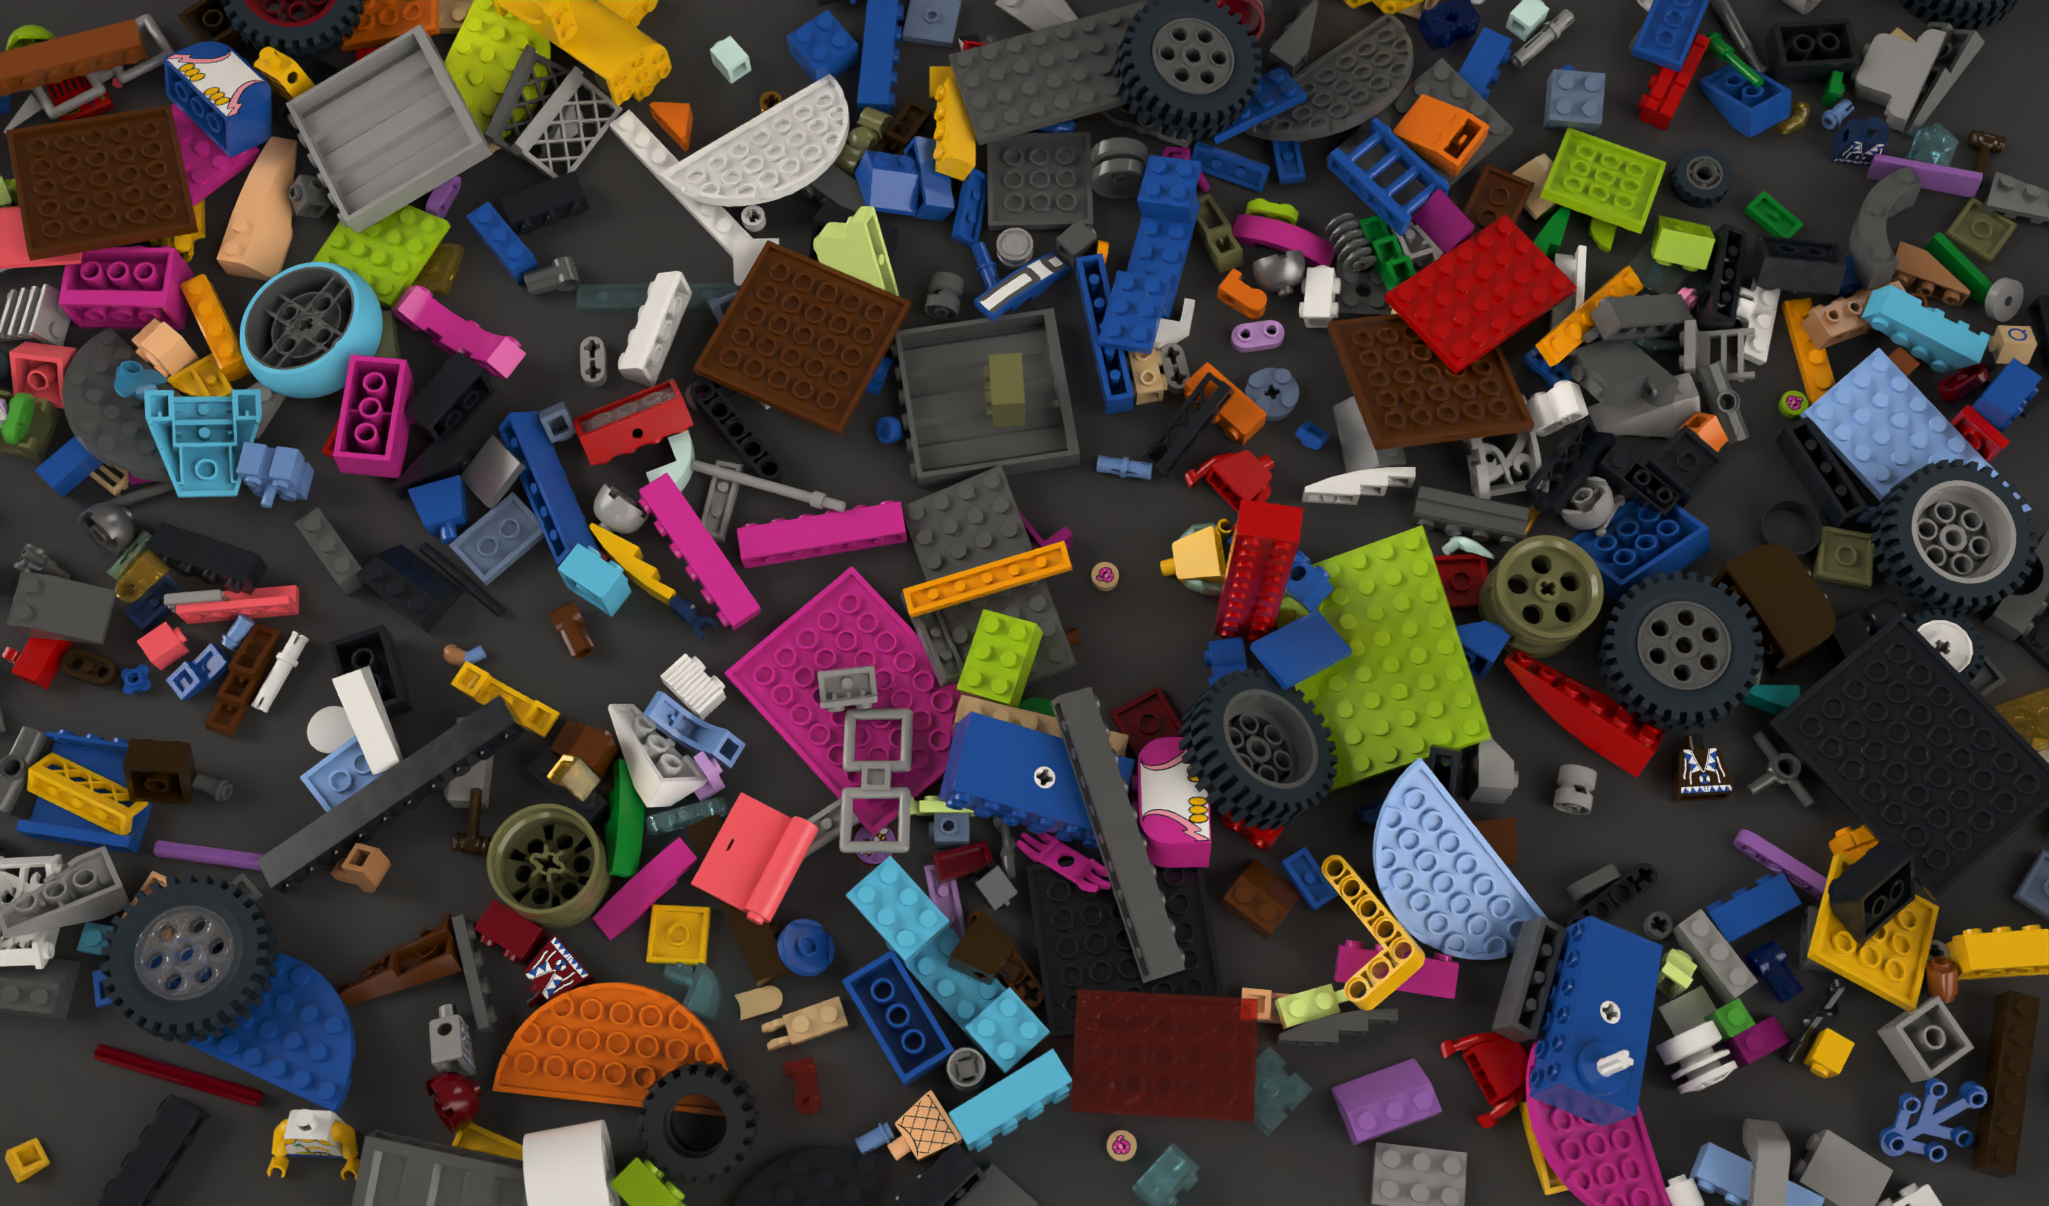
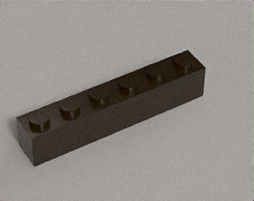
M718 813L686 827L701 862L705 859L725 820H721ZM718 899L757 986L761 988L791 974L790 969L785 966L778 953L776 939L780 933L775 922H763L762 925H758L746 918L747 913Z
M2009 990L1996 997L1983 1085L1987 1092V1102L1980 1108L1971 1170L1998 1178L2016 1175L2040 1006L2039 997L2014 990Z

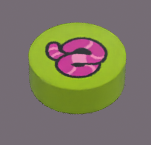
M1792 390L1782 396L1778 407L1781 414L1785 417L1797 419L1808 408V400L1803 393Z

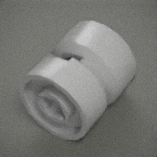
M1573 764L1560 766L1557 784L1560 788L1555 790L1553 807L1568 814H1590L1593 796L1590 792L1595 789L1596 771L1585 766Z
M961 1048L949 1057L947 1073L951 1084L957 1090L964 1093L976 1091L984 1084L987 1077L986 1063L983 1056L977 1050Z

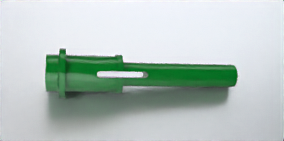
M1709 32L1705 35L1710 38L1706 51L1713 52L1722 62L1727 61L1756 88L1763 85L1764 79L1733 53L1735 52L1734 48L1722 39L1720 33Z

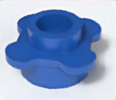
M141 664L131 670L128 668L122 670L120 676L124 679L123 692L125 694L142 693L151 687V679L147 674L149 668L146 665Z

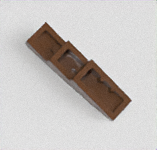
M257 623L254 624L228 665L230 673L216 694L218 702L204 723L206 730L233 738L263 681L280 640L281 631Z

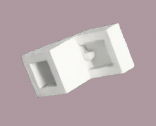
M1184 299L1180 322L1161 318L1154 342L1155 351H1161L1164 345L1169 343L1176 344L1189 336L1195 300Z

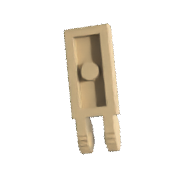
M837 996L783 1015V1018L761 1025L763 1033H770L786 1026L788 1036L770 1040L767 1043V1048L770 1051L789 1044L793 1046L849 1025L840 998Z

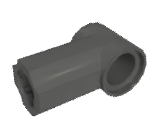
M571 257L557 258L552 261L551 266L524 273V280L530 296L556 289L568 292L580 286L575 261Z

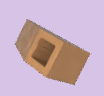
M1901 241L1893 250L1899 263L1890 283L1899 280L1904 288L1920 293L1923 296L1941 300L1951 306L1960 307L1970 295L1971 291L1926 250Z

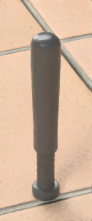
M1710 0L1715 12L1740 52L1745 55L1751 67L1767 75L1769 73L1768 67L1762 65L1756 55L1753 44L1729 1Z

